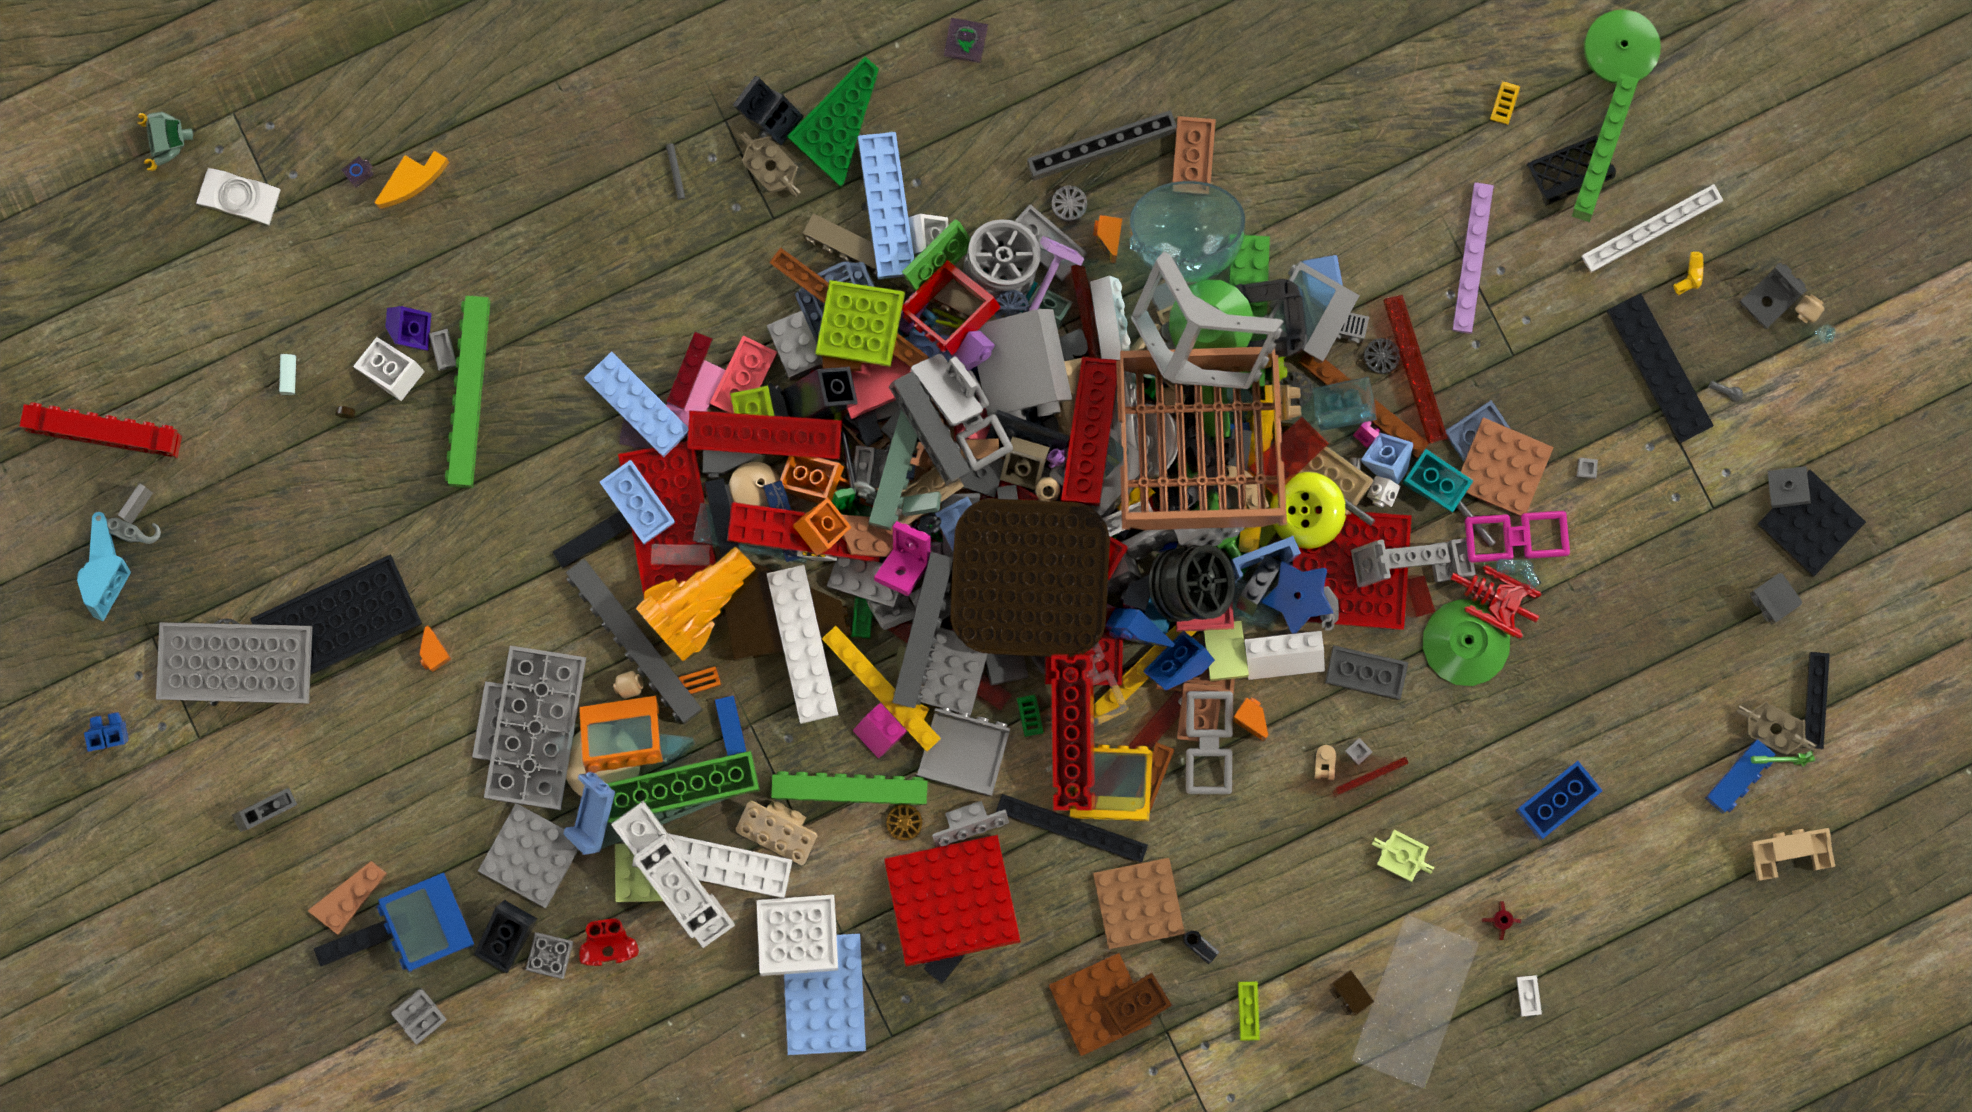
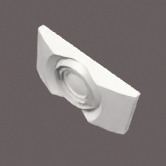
M208 168L196 204L269 225L281 190L259 181Z

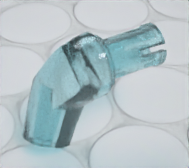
M1500 559L1496 563L1497 572L1508 575H1523L1531 589L1536 588L1542 583L1533 570L1534 564L1529 560Z

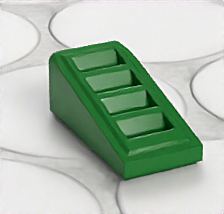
M1036 695L1017 698L1024 737L1043 734ZM1033 702L1034 704L1026 707L1022 706L1023 703ZM1035 709V713L1024 715V711ZM1036 717L1037 719L1036 721L1027 723L1025 721V719ZM1038 725L1037 729L1027 730L1028 726Z

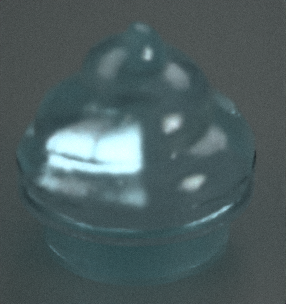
M1827 324L1823 325L1822 328H1818L1815 334L1822 343L1827 344L1828 342H1833L1836 330Z

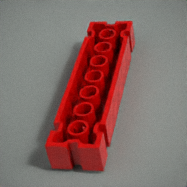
M30 402V405H23L19 427L25 429L27 433L178 458L182 436L176 429H173V426L162 425L159 428L151 422L144 421L143 424L136 423V420L124 418V421H121L111 415H106L103 418L93 412H87L85 415L79 413V410L68 409V411L60 410V407L49 405V408L42 407V404Z
M1093 653L1076 654L1074 658H1070L1069 654L1051 655V671H1056V676L1051 679L1053 787H1058V792L1053 794V810H1070L1072 806H1076V811H1092L1095 808V792H1090V787L1095 785L1093 676H1088V671L1093 669ZM1072 669L1076 673V676L1073 678L1072 675L1068 674ZM1072 786H1075V788L1078 789V791L1075 794L1073 790H1070Z

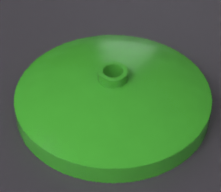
M1614 10L1600 16L1591 25L1584 43L1585 57L1592 71L1601 79L1612 84L1618 83L1620 74L1639 79L1638 81L1644 79L1657 64L1661 49L1660 38L1653 24L1643 15L1630 10Z

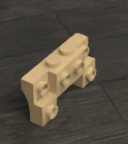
M1829 828L1809 832L1799 829L1792 831V835L1785 836V832L1773 834L1774 838L1751 842L1757 881L1778 877L1775 862L1810 855L1814 871L1835 867Z

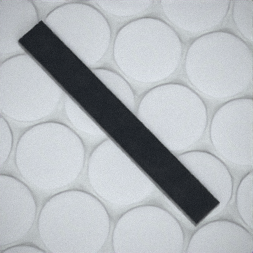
M1005 794L1001 795L996 812L1006 810L1007 816L1139 863L1143 862L1148 847L1145 843Z

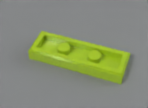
M1258 981L1238 982L1240 1041L1260 1040Z

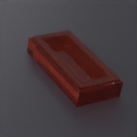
M1425 576L1407 580V589L1416 618L1435 613Z

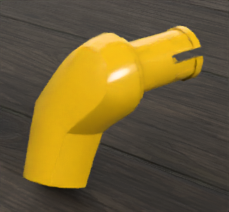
M1690 253L1687 278L1673 285L1678 296L1692 288L1698 289L1702 285V253Z

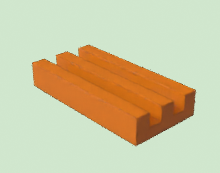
M716 666L678 677L685 688L709 680H716L714 683L688 690L690 694L721 685ZM711 672L714 673V675L684 683V680Z

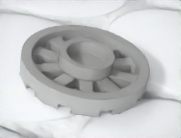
M1063 186L1055 192L1052 198L1053 212L1061 220L1075 221L1081 218L1086 211L1087 198L1078 187ZM1070 189L1074 190L1071 196L1069 191ZM1057 195H1059L1063 200L1056 199ZM1055 203L1062 204V205L1056 207V206H1055ZM1064 209L1062 214L1058 213L1059 210ZM1073 211L1077 213V216H1073Z

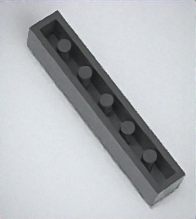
M912 371L894 380L889 385V389L946 486L967 476L971 471L969 462L962 457L959 445L952 440L949 428L941 421V415L931 404L929 394L924 392L921 387L919 377L914 375Z

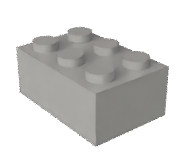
M802 311L767 325L790 381L804 376L811 371L823 368L822 356L815 355L817 344Z

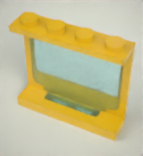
M1098 745V748H1094L1095 785L1090 787V792H1095V808L1092 811H1076V806H1072V809L1070 808V817L1076 819L1149 822L1153 752L1145 746L1129 749V746L1118 745L1117 749L1109 748V745ZM1075 786L1073 787L1074 794L1078 791Z

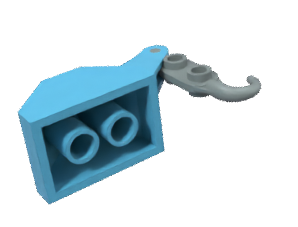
M102 512L93 514L89 562L78 572L77 582L84 604L94 618L104 621L131 573L123 558L116 556L111 535L127 542L151 544L156 542L161 534L159 526L155 523L152 524V527L155 528L156 532L153 536L148 537L135 525L119 518L107 519Z

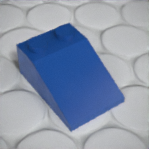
M1115 608L1105 624V628L1115 639L1153 646L1174 647L1175 645L1139 609Z
M1185 631L1173 641L1174 647H1167L1143 671L1165 691L1202 674L1215 661L1206 648Z

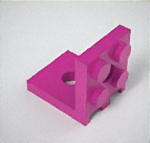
M896 521L893 525V550L874 576V581L909 596L927 569L931 554V536L923 531L913 529L907 524ZM899 570H903L906 572L904 575L896 574V572Z

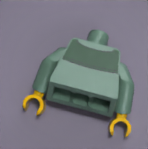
M164 112L150 113L148 116L143 113L138 114L140 119L144 118V121L138 122V124L142 127H147L151 157H155L154 160L146 159L144 161L145 164L152 162V166L147 168L149 171L156 170L157 165L165 164L180 154L185 140H193L192 129H182L180 120L175 119L173 116Z

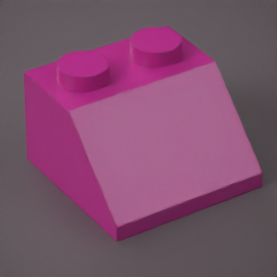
M881 702L853 729V732L878 759L907 733L905 728Z

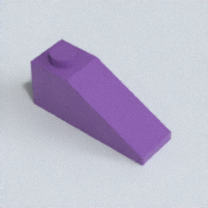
M971 331L966 335L954 357L956 356L968 371L986 361L991 356V351L995 345L981 331Z

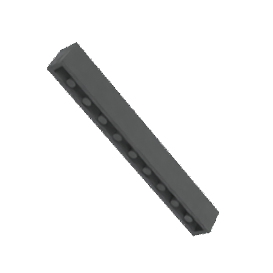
M583 558L566 572L569 576L566 580L572 587H578L580 590L578 595L584 603L589 601L592 605L590 610L597 618L600 615L604 621L601 623L608 633L610 631L614 633L616 637L613 640L619 647H625L627 650L625 655L631 663L636 661L639 665L637 668L638 672L643 678L647 676L650 679L649 686L655 693L657 691L661 693L663 697L660 700L667 708L669 706L672 707L675 711L672 715L678 723L682 721L686 724L702 712L703 709L588 562Z

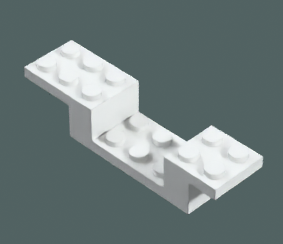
M644 801L611 824L634 854V862L689 936L691 938L695 936L703 948L735 926L714 895L707 893L678 854L677 845Z

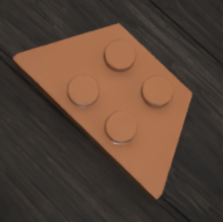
M842 515L852 527L842 536L847 543L850 555L884 558L889 556L893 550V526L891 531L868 525L870 517Z

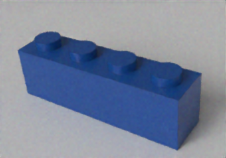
M1755 740L1705 799L1722 814L1726 811L1730 813L1737 805L1735 801L1738 797L1743 798L1749 791L1747 787L1751 782L1755 784L1762 776L1760 772L1764 768L1768 769L1773 764V762L1752 764L1751 757H1774L1776 754L1761 741Z

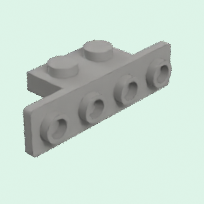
M982 801L945 813L950 828L934 833L932 836L936 847L946 846L949 843L964 840L967 837L984 833L987 830L1002 827L1009 823L1006 810L987 815Z

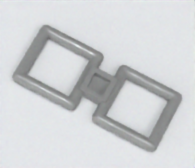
M968 370V373L976 380L977 388L975 394L980 401L979 404L984 409L989 405V401L973 372ZM979 414L962 422L966 429L956 435V440L974 471L981 469L1013 450L1008 436L994 414L985 419H982ZM992 424L1004 447L976 461L965 438Z
M1189 691L1187 693L1186 735L1188 737H1199V749L1186 750L1187 794H1231L1232 750L1219 749V737H1231L1233 734V693L1230 691ZM1194 699H1225V730L1194 729ZM1194 756H1225L1224 787H1193Z

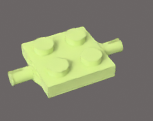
M1393 830L1386 842L1375 837L1371 844L1382 849L1381 857L1377 863L1378 866L1410 882L1413 881L1420 869L1429 874L1434 869L1433 866L1424 862L1425 854L1429 847L1396 830Z

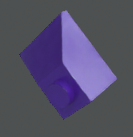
M403 306L387 308L385 327L394 343L427 351L431 313Z

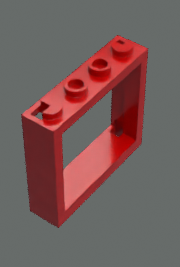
M947 260L903 304L902 313L904 316L902 318L908 324L913 323V327L920 334L924 332L925 337L931 343L935 341L937 343L936 346L943 353L947 351L953 355L957 352L968 332L978 331L1001 306L990 293ZM952 279H955L981 300L983 304L945 341L915 315Z

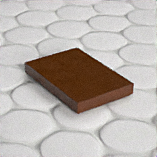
M1152 972L1102 1002L1122 1036L1172 1006Z

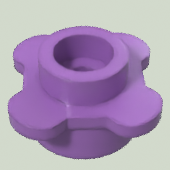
M1054 449L1048 454L1047 460L1050 462V468L1060 466L1064 462L1065 450Z

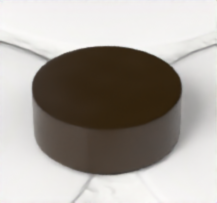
M338 406L335 415L341 418L353 419L355 417V410L346 406Z

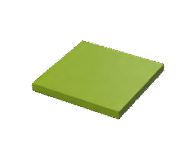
M830 280L815 355L891 367L905 292Z

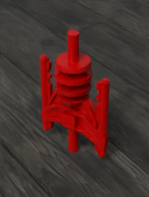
M1488 565L1483 566L1485 574L1492 575L1493 578H1498L1500 582L1504 583L1500 584L1495 591L1492 590L1494 583L1490 582L1488 586H1485L1486 578H1482L1478 582V575H1473L1469 581L1453 572L1450 580L1466 587L1464 592L1466 597L1470 593L1473 594L1471 600L1474 602L1480 597V605H1484L1486 601H1489L1488 611L1490 614L1483 613L1480 609L1476 610L1472 605L1465 606V612L1518 639H1522L1523 635L1520 633L1521 630L1515 627L1514 616L1516 613L1535 623L1537 622L1538 615L1519 606L1521 600L1526 596L1534 599L1541 596V592L1537 591L1536 588L1524 584Z

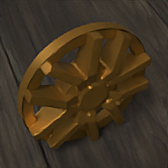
M906 804L894 807L889 812L886 820L889 833L901 841L915 838L920 833L923 824L920 812L915 807ZM901 808H906V815H902ZM909 808L914 810L915 813L909 815ZM899 809V816L892 813ZM918 815L919 820L912 821L911 817ZM890 817L897 818V822H891ZM919 823L918 830L912 824ZM889 824L897 825V826H896L895 829L892 831ZM898 828L902 830L899 836L894 834ZM912 828L916 833L911 835L908 829ZM904 831H906L909 837H902Z

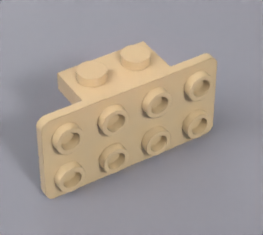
M773 800L767 808L754 801H749L736 827L738 834L800 865L805 864L817 839V833L802 826L807 817Z

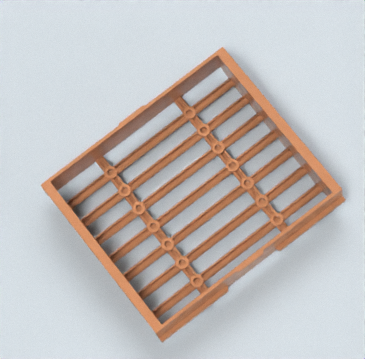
M1262 347L1192 349L1187 361L1204 370L1249 372L1252 371ZM1275 348L1271 354H1268L1269 361L1265 368L1271 367L1272 403L1261 402L1259 380L1258 382L1254 381L1252 384L1253 403H1242L1241 388H1233L1234 403L1223 404L1221 387L1213 386L1214 404H1203L1202 385H1194V405L1183 404V384L1175 383L1176 404L1164 405L1163 376L1149 350L1120 351V360H1116L1118 421L1121 422V444L1124 465L1120 467L1122 530L1130 529V527L1143 530L1264 527L1276 523L1287 525L1284 462L1281 461L1280 453L1282 437L1281 420L1279 419L1281 417L1278 355H1275ZM1124 371L1136 374L1137 406L1125 407ZM1144 374H1155L1156 406H1145ZM1262 410H1274L1277 476L1264 475ZM1234 411L1237 477L1225 476L1222 412ZM1242 411H1253L1256 477L1245 476ZM1195 412L1198 478L1186 477L1184 413ZM1203 412H1215L1217 478L1206 477ZM1157 413L1159 479H1148L1145 414ZM1164 413H1176L1178 479L1167 478ZM1125 414H1137L1139 480H1128ZM1257 484L1258 509H1246L1245 485ZM1265 484H1277L1279 508L1266 509ZM1218 485L1219 510H1207L1206 486ZM1226 485L1238 486L1239 509L1227 510ZM1179 486L1180 511H1168L1167 487ZM1187 486H1199L1200 511H1188ZM1148 487H1160V512H1149ZM1128 488H1140L1141 512H1129Z

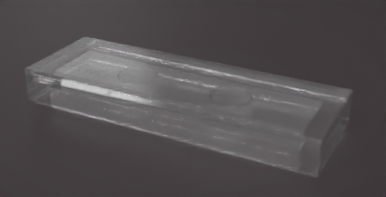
M652 544L651 564L709 565L710 545Z

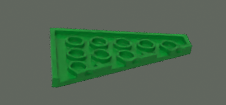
M866 56L787 136L797 148L840 187L844 185L879 72V68Z

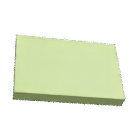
M1234 621V629L1204 630L1206 650L1215 659L1208 667L1210 681L1249 677L1242 622Z

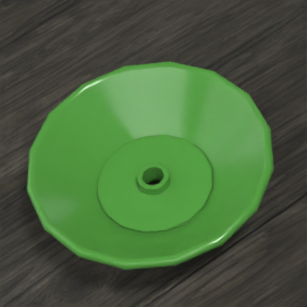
M1203 280L1188 286L1193 295L1227 315L1254 317L1249 301L1237 287L1222 280ZM1176 300L1169 317V332L1175 347H1177L1188 323ZM1202 328L1192 349L1247 347L1253 333Z
M1459 599L1444 604L1430 617L1424 630L1423 650L1429 666L1440 678L1455 685L1475 686L1489 681L1502 670L1509 656L1510 635L1465 612V606L1472 605L1476 610L1480 609L1483 613L1490 614L1488 605H1480L1478 600L1474 602L1472 600ZM1465 638H1470L1471 644H1466Z

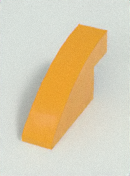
M434 151L425 166L404 155L374 203L381 209L414 197L440 176L449 164L448 159Z

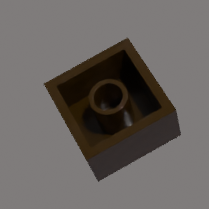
M1352 970L1347 971L1329 984L1331 987L1330 993L1335 999L1339 998L1343 1003L1341 1008L1346 1015L1356 1016L1374 1002Z

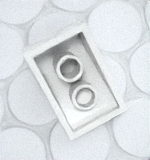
M378 337L375 338L353 366L400 401L403 400L425 372L414 360Z

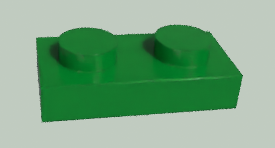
M853 488L840 489L834 493L832 503L842 515H849L855 496Z

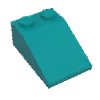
M1425 449L1402 484L1453 513L1473 483V480Z

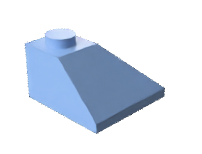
M1379 433L1362 457L1361 462L1377 476L1390 479L1399 484L1408 471L1413 443Z

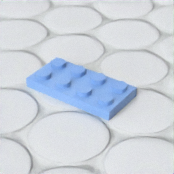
M631 460L600 481V484L643 544H646L675 523Z

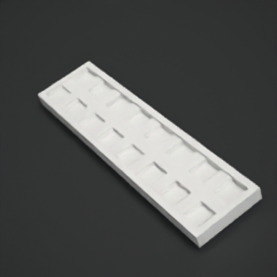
M801 565L767 573L800 723L803 724L837 716L838 711L805 566Z
M668 834L677 845L678 854L699 881L785 898L792 864L791 859ZM633 859V864H632V866H633V867H638L637 864L634 862V859Z

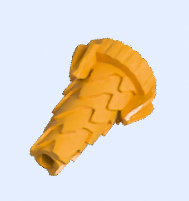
M734 547L713 566L710 564L703 571H698L686 582L682 581L678 584L675 579L647 589L644 594V600L636 609L684 662L691 654L702 650L715 625L712 620L719 615L720 609L730 600L732 594L744 584L743 580L756 568L737 547Z

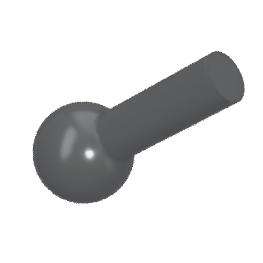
M1714 381L1709 382L1708 388L1728 395L1731 401L1737 402L1743 397V391L1739 387L1729 388Z

